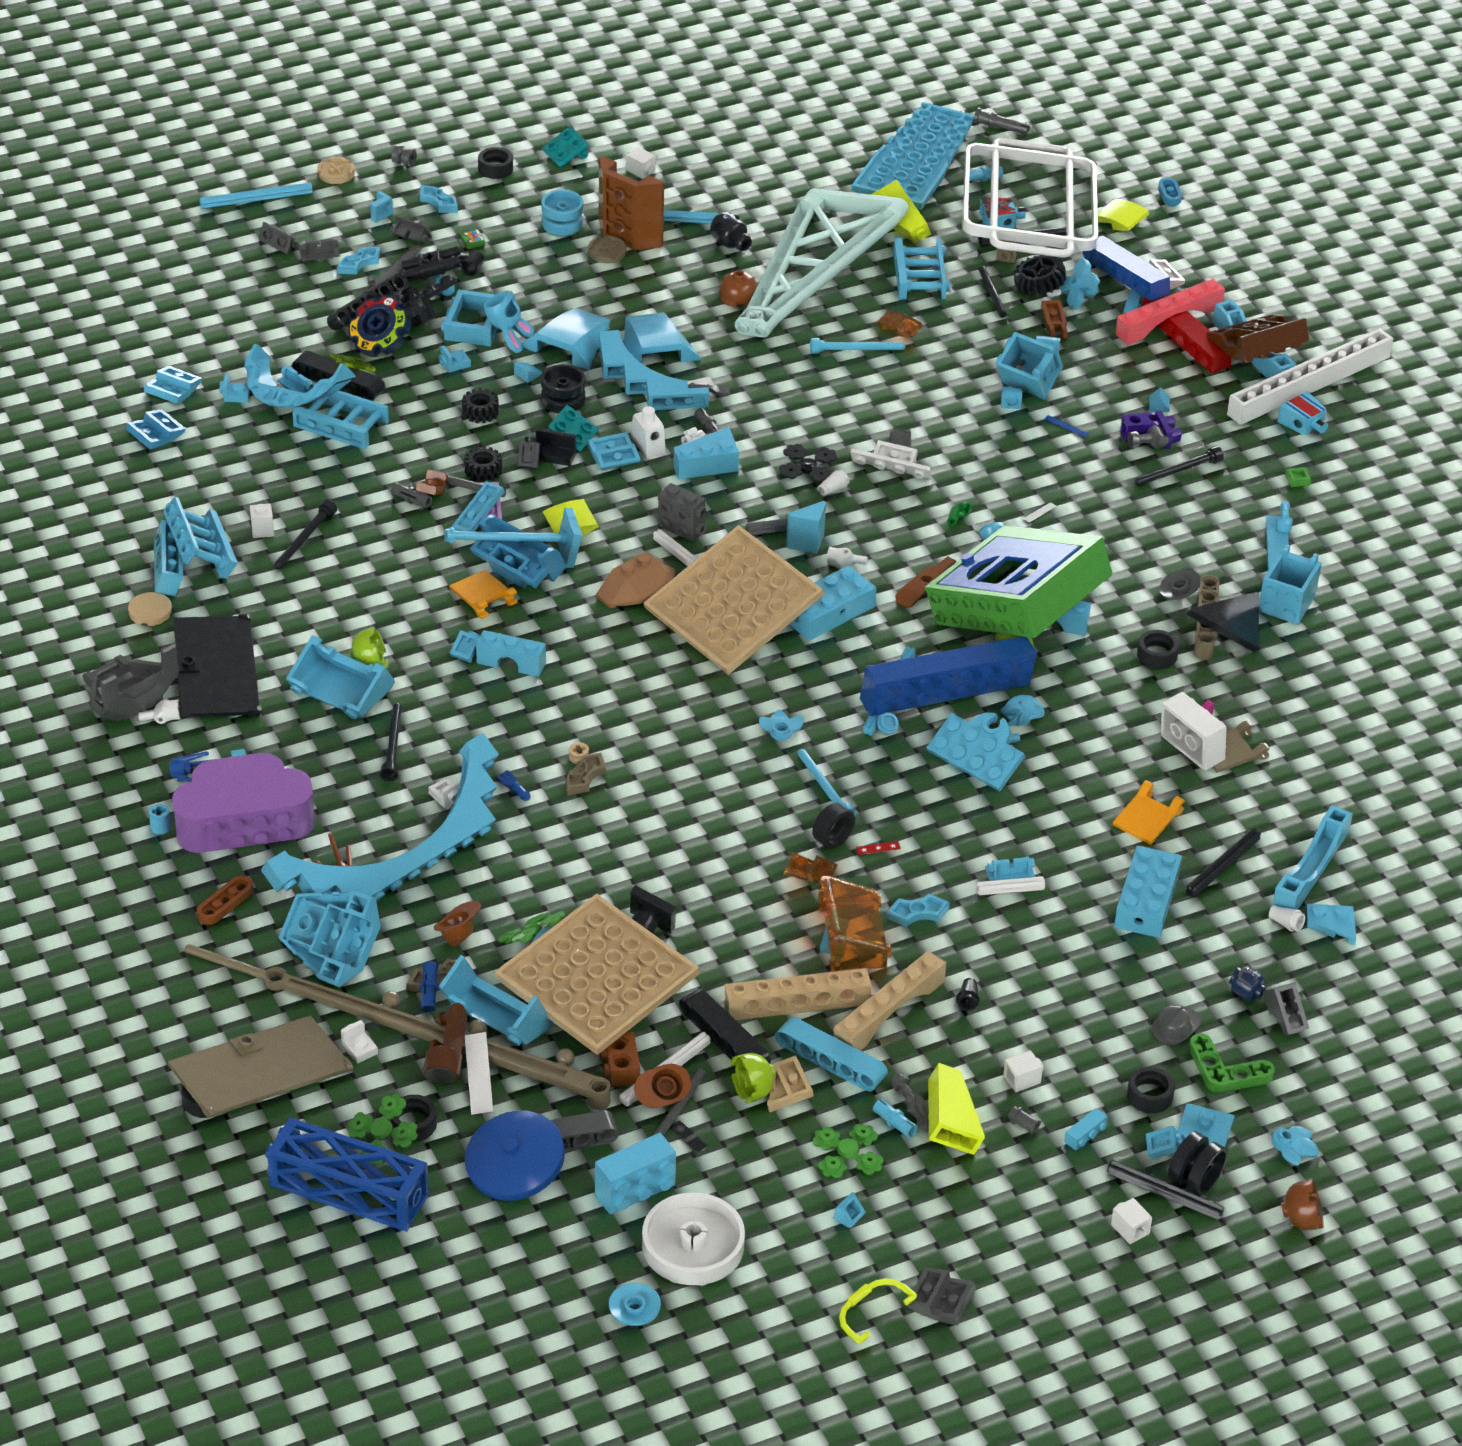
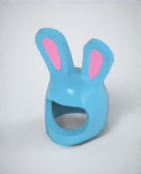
M503 291L495 294L485 302L484 312L493 326L503 331L508 347L513 352L520 353L523 350V346L513 329L522 337L529 338L534 334V328L520 317L521 311L515 300L514 293L512 291Z

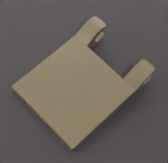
M1243 721L1237 727L1227 730L1225 760L1213 766L1216 773L1255 759L1264 760L1269 758L1267 751L1270 750V747L1266 743H1261L1252 750L1243 739V737L1252 735L1250 728L1253 725L1250 721Z

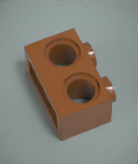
M634 1032L623 1034L601 1052L602 1060L606 1059L607 1063H604L605 1078L609 1077L611 1087L630 1086L635 1083L640 1075V1064Z

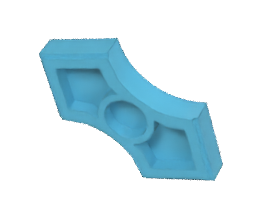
M927 894L918 900L899 898L886 912V919L904 927L918 920L939 922L948 911L950 902L932 894Z

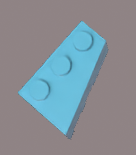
M729 427L674 447V469L678 480L739 471V450Z

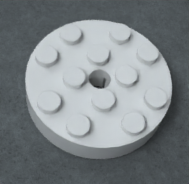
M682 1193L673 1195L656 1204L644 1220L642 1229L644 1257L657 1274L673 1283L703 1286L718 1281L729 1275L738 1266L744 1253L745 1229L740 1215L730 1204L709 1194Z

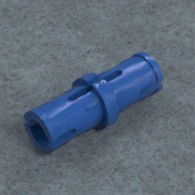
M433 961L423 963V980L420 983V990H422L420 1009L427 1012L436 1010V992L439 990V983L437 982L439 964Z

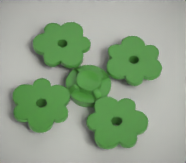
M560 911L554 915H550V912L539 914L529 919L525 923L526 926L523 930L517 928L497 938L499 943L505 942V944L516 941L525 943L542 930V925L555 926L561 921L560 918L565 913Z
M397 1093L393 1094L392 1097L389 1095L383 1097L381 1101L382 1106L379 1108L383 1118H378L372 1123L371 1115L358 1112L354 1119L348 1122L350 1127L348 1134L350 1137L355 1138L358 1136L362 1139L366 1136V1133L371 1132L376 1139L371 1144L382 1148L385 1147L382 1146L380 1140L388 1137L390 1133L394 1138L393 1144L396 1146L400 1145L402 1148L409 1147L418 1136L416 1133L417 1125L414 1122L407 1124V1122L403 1121L399 1124V1127H395L392 1130V1123L389 1120H392L394 1116H401L402 1109L406 1106V1101L400 1098V1095ZM361 1151V1152H360V1154L368 1153V1152H365V1151ZM383 1160L370 1161L371 1164L375 1165L383 1162Z
M856 1124L853 1130L849 1132V1137L852 1139L847 1138L841 1141L839 1140L840 1133L834 1132L831 1127H824L822 1131H815V1137L813 1138L815 1146L822 1147L823 1150H829L830 1147L837 1148V1152L840 1155L835 1157L826 1156L824 1160L818 1163V1168L823 1171L825 1177L841 1178L843 1172L847 1170L844 1158L851 1159L856 1157V1168L862 1170L865 1175H872L874 1172L882 1170L884 1162L882 1156L875 1155L873 1152L859 1154V1146H870L872 1142L878 1139V1134L873 1131L872 1126Z

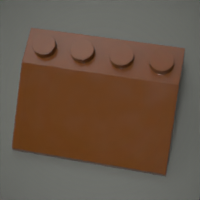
M1268 314L1207 332L1208 338L1232 359L1241 360L1242 363L1252 362L1255 357H1269V353L1285 352L1286 348L1289 347L1298 348L1302 346V343L1309 341L1306 318L1289 322L1285 315Z

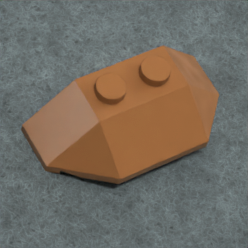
M645 551L613 568L596 593V598L609 608H615L616 605L640 604L648 600L670 582L675 576V569L661 558Z

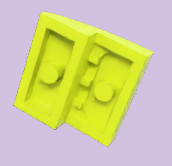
M1115 199L1098 212V223H1111L1113 230L1129 231L1147 217L1149 211L1136 203Z
M584 499L564 502L543 511L554 533H559L565 508L574 509L582 536L599 528Z

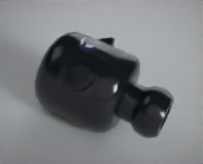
M722 212L715 216L710 225V232L718 242L726 248H736L739 251H746L751 247L752 239L747 234V226L739 219V215Z

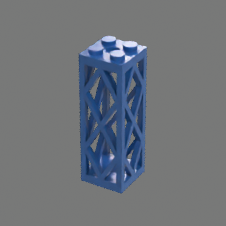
M291 1117L285 1126L280 1127L277 1138L273 1144L270 1143L268 1145L265 1156L268 1159L267 1174L269 1175L270 1186L406 1232L429 1196L427 1162ZM300 1130L308 1132L309 1134H300ZM326 1140L339 1156L329 1157L310 1142ZM350 1147H353V1148H356V1149H359V1150H362V1151H365V1152H368V1153L358 1154L357 1152H355V1151H354L353 1149H351ZM385 1160L398 1176L388 1177L371 1164L370 1161ZM356 1163L363 1167L365 1170L360 1169L356 1165ZM307 1171L327 1187L312 1189L298 1172ZM330 1178L337 1180V1181L340 1183L341 1186H339L337 1183H335V1182H334L333 1180H331ZM367 1191L387 1207L371 1209L357 1192ZM335 1194H337V1195H339L341 1198H343L345 1201H342V1200H339V1199H336V1198H333V1197H330V1196H327V1195H335ZM395 1214H397V1219L392 1218V1217H389V1216H386V1215H395Z

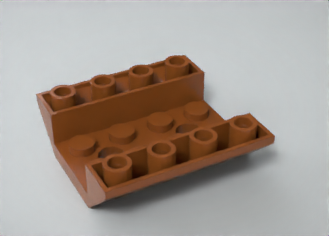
M600 156L599 224L602 235L616 236L624 241L626 247L633 250L661 248L663 246L664 181L648 175L642 181L637 182L618 174L616 161Z

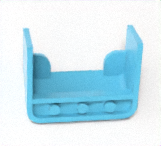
M462 955L459 956L439 985V988L451 1003L450 1005L454 1003L462 1004L467 1015L476 1020H482L487 1026L507 1036V1040L515 1046L519 1047L520 1044L527 1045L546 1033L553 1024L547 1018V1011L537 996L534 995L530 1002L526 1004L477 977Z

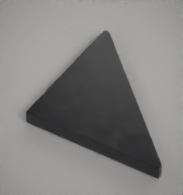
M1257 592L1192 607L1187 611L1188 616L1250 651L1255 652L1259 648V594Z

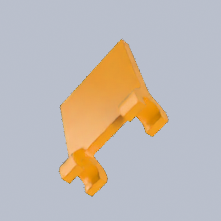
M486 570L449 585L455 594L474 609L480 619L489 616V613L484 608L488 607L487 603L503 597L508 606L518 603L513 595L517 594V591L513 587L507 588Z
M1146 780L1141 785L1137 795L1117 816L1112 825L1151 845L1176 816L1182 814L1184 807L1181 805L1185 800L1176 796L1171 802L1170 807L1152 799L1153 791L1151 789L1154 787V784Z

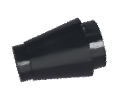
M966 978L956 996V1003L960 1009L972 1011L979 1005V993L976 980Z

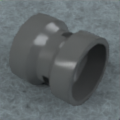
M397 144L392 151L391 160L394 163H403L407 167H412L416 161L417 151L413 148L406 149L403 145Z

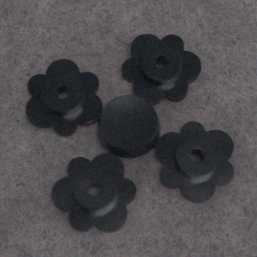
M787 445V448L783 450V454L788 456L789 459L802 460L799 461V464L789 462L786 465H781L779 467L781 476L795 479L797 476H801L803 471L810 473V477L815 482H823L833 471L828 470L825 466L818 467L817 461L822 463L836 461V451L827 447H821L814 452V460L812 458H804L807 450L803 448V445Z

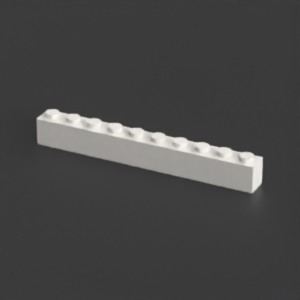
M1379 328L1238 391L1229 397L1227 415L1242 425L1279 408L1280 405L1307 391L1312 393L1390 358L1393 337Z

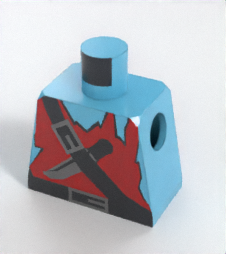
M981 197L979 214L983 225L990 226L991 197ZM998 198V227L1014 229L1016 227V219H1024L1026 217L1025 207L1015 208L1011 198Z

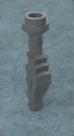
M904 1073L896 1074L891 1080L892 1087L895 1091L903 1093L905 1097L904 1104L908 1107L906 1112L916 1119L919 1129H926V1132H929L928 1100L924 1101L922 1096L911 1091L908 1076L904 1075Z

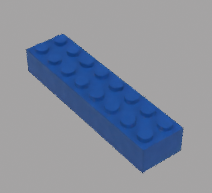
M1021 636L865 666L860 700L869 716H874L886 712L890 713L1027 686L1031 683L1037 652L1028 637Z

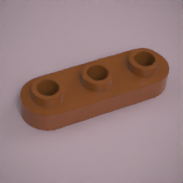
M243 875L232 878L197 907L198 921L205 925H212L221 920L253 893L252 879Z

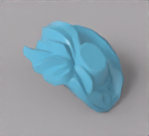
M1018 695L1009 699L1000 710V713L1009 720L1007 722L1008 725L1019 726L1021 724H1028L1030 720L1042 718L1045 711L1038 699L1030 695Z

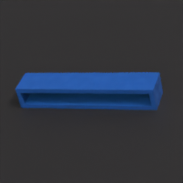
M1104 236L1098 237L1095 249L1083 251V257L1089 263L1150 301L1170 294V276Z

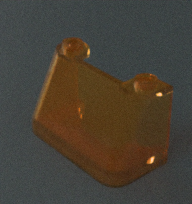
M826 875L819 877L818 908L819 912L824 913L828 934V950L831 951L829 960L830 972L862 968H887V958H891V945L886 944L879 907H881L880 893H876L873 888Z

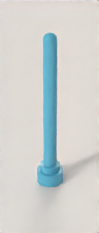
M819 338L810 339L811 354H819L823 350L905 349L903 342H823Z
M799 749L797 752L798 756L833 803L841 804L856 816V811L852 805L842 801L806 750Z

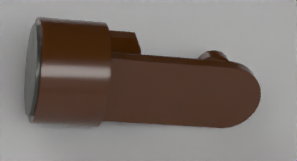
M460 1003L450 1005L448 1013L441 1012L437 1014V1023L440 1026L446 1025L443 1044L438 1040L430 1041L423 1067V1076L433 1083L448 1085L459 1080L463 1058L461 1052L467 1023L466 1010Z

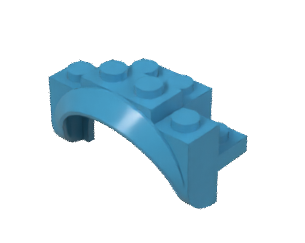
M494 515L486 516L479 522L483 532L525 533ZM477 540L470 548L473 554L489 563L493 572L523 589L527 585L536 588L544 578L554 582L567 567L561 553L543 542Z

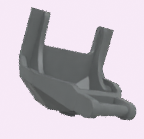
M174 642L161 648V663L137 659L129 662L122 655L114 657L112 662L92 672L87 671L82 675L83 680L91 688V709L101 718L120 722L122 719L126 721L139 712H143L163 700V695L179 673L176 643Z

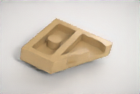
M796 1055L773 1064L776 1077L774 1078L770 1097L767 1101L769 1112L814 1096Z

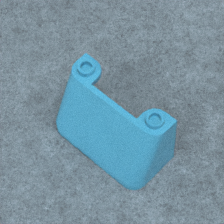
M312 635L286 678L287 682L291 685L290 689L296 694L302 695L304 693L338 708L352 719L362 718L391 690L395 680L385 666L375 663V665L369 664V666L338 653L332 646H323L321 644L323 640Z

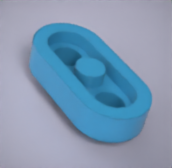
M1162 178L1159 180L1158 191L1163 202L1171 207L1179 205L1182 200V192L1177 181L1172 178Z

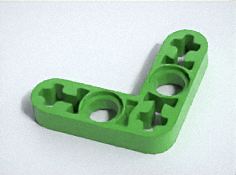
M1198 1033L1191 1037L1190 1053L1206 1087L1210 1091L1215 1093L1265 1085L1273 1080L1275 1068L1271 1062L1258 1060L1224 1067L1213 1041L1208 1035ZM1211 1060L1215 1063V1065L1208 1066L1205 1065L1203 1061ZM1240 1073L1247 1078L1238 1079L1234 1075Z

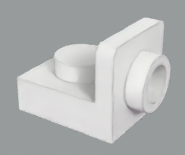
M362 1020L349 1024L341 1030L342 1047L357 1064L378 1054V1047L365 1033V1024Z

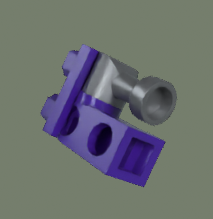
M1156 411L1155 414L1138 413L1122 415L1120 432L1130 448H1137L1140 446V443H1151L1156 449L1161 447L1170 449L1171 443L1180 442L1182 436L1180 428H1175L1174 416H1164L1162 411Z

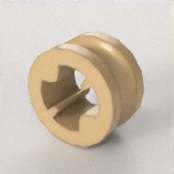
M576 742L570 745L569 760L572 763L577 764L578 761L589 756V747L586 744Z

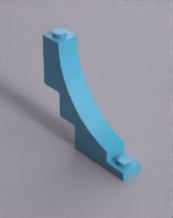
M619 330L599 331V350L603 379L624 378L626 395L646 394L648 406L653 407L655 410L709 407V387L688 388L686 380L668 377L649 369L635 359L627 350Z

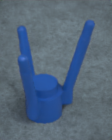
M205 751L171 759V777H177V782H192L191 777H186V774L191 773V767L198 766L208 760L194 762L189 760L208 756L209 752Z

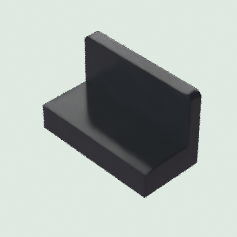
M537 428V442H542L539 461L571 467L576 456V435Z

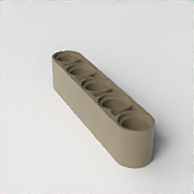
M1213 575L1201 577L1197 606L1217 602L1219 598V579ZM1196 620L1194 655L1199 659L1207 660L1213 657L1216 631Z

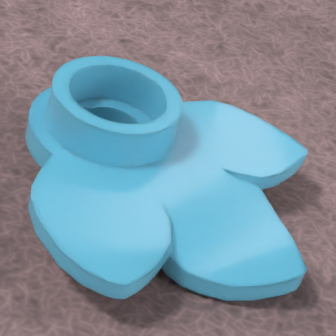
M778 709L771 718L760 717L759 725L763 730L770 732L772 738L784 741L789 739L793 732L799 731L802 728L803 717L794 716L789 719L782 710Z
M1293 1126L1289 1129L1278 1128L1272 1134L1273 1146L1281 1151L1284 1159L1293 1165L1299 1166L1301 1157L1315 1158L1319 1155L1316 1144L1310 1140L1312 1133L1305 1128Z

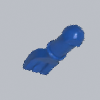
M506 770L496 777L505 787L511 788V791L515 792L523 801L530 800V792L525 790L519 782H516L515 776L510 771Z

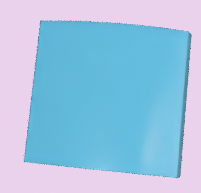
M166 366L157 371L156 379L145 384L144 392L179 404L196 390L202 382V378L171 366Z
M627 432L588 440L589 450L601 470L641 461L634 443H631Z

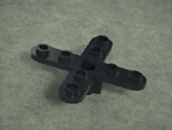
M450 275L442 277L439 280L440 283L434 286L432 284L422 289V293H419L417 288L412 289L411 286L401 292L400 300L407 310L408 318H411V328L425 324L432 316L436 315L430 304V298L453 286L457 282L455 276L450 277Z

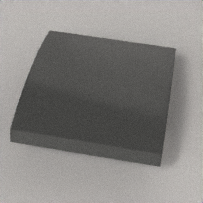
M925 1267L913 1289L917 1294V1298L906 1306L925 1317L947 1324L958 1325L976 1290L974 1281L950 1278L948 1270Z

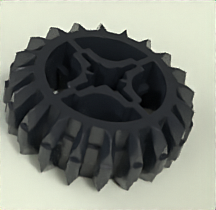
M1034 255L1033 258L1021 261V265H1017L1016 270H1014V283L1019 292H1023L1024 295L1029 294L1030 297L1033 295L1039 297L1042 294L1046 296V293H1053V290H1058L1059 286L1064 285L1066 280V269L1060 258L1053 256Z

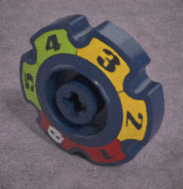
M382 295L377 301L372 297L363 302L355 310L357 315L354 319H350L348 326L349 338L355 344V347L366 356L378 357L381 352L388 355L396 351L404 343L402 338L410 332L411 318H408L407 310L398 299Z

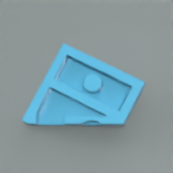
M1306 904L1305 912L1308 928L1322 931L1333 938L1337 934L1347 938L1348 944L1355 945L1356 929L1353 906Z

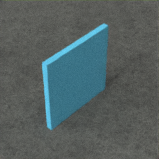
M1187 1103L1178 1132L1182 1133L1186 1138L1193 1131H1197L1209 1138V1144L1216 1142L1225 1147L1235 1115Z

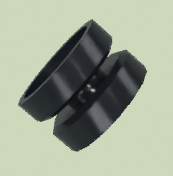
M568 364L548 367L541 375L542 405L554 413H560L566 405L575 411L580 410L586 400V377L584 372L578 367Z
M1193 1131L1183 1140L1175 1152L1169 1166V1179L1180 1185L1187 1183L1188 1190L1199 1196L1205 1195L1220 1177L1227 1161L1228 1149L1216 1142L1209 1144L1208 1137Z

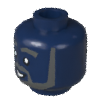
M1249 966L1238 967L1229 980L1231 991L1248 1002L1252 1001L1255 997L1260 999L1263 995L1262 991L1266 990L1264 976Z

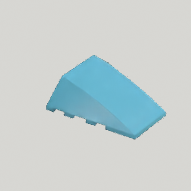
M574 308L556 317L521 344L523 348L537 353L546 343L572 351V365L590 370L592 361L595 360L596 352L599 348V331H607L610 319Z
M664 312L625 318L624 345L640 363H642V354L677 350L681 362L701 360L699 354Z

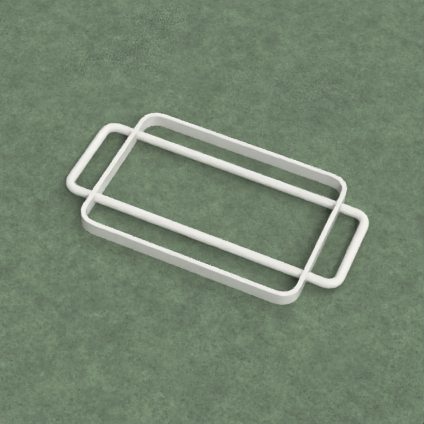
M998 138L993 141L992 145L982 143L970 144L967 146L965 155L962 228L970 235L990 238V243L1002 250L1061 258L1070 257L1073 255L1074 250H1093L1098 239L1096 164L1090 159L1073 156L1069 148L1059 145L1008 138ZM972 155L992 157L990 226L975 224L968 219L970 156ZM999 158L1066 167L1067 236L998 227ZM1073 168L1088 171L1091 175L1092 238L1089 239L1074 237ZM999 240L1014 241V242H1021V243H1028V244H1036V245H1043V246H1050V247H1057V248H1065L1066 250L1053 249V248H1045V247H1038V246H1031V245H1023V244H1016V243H1009V242H1002V241H999Z

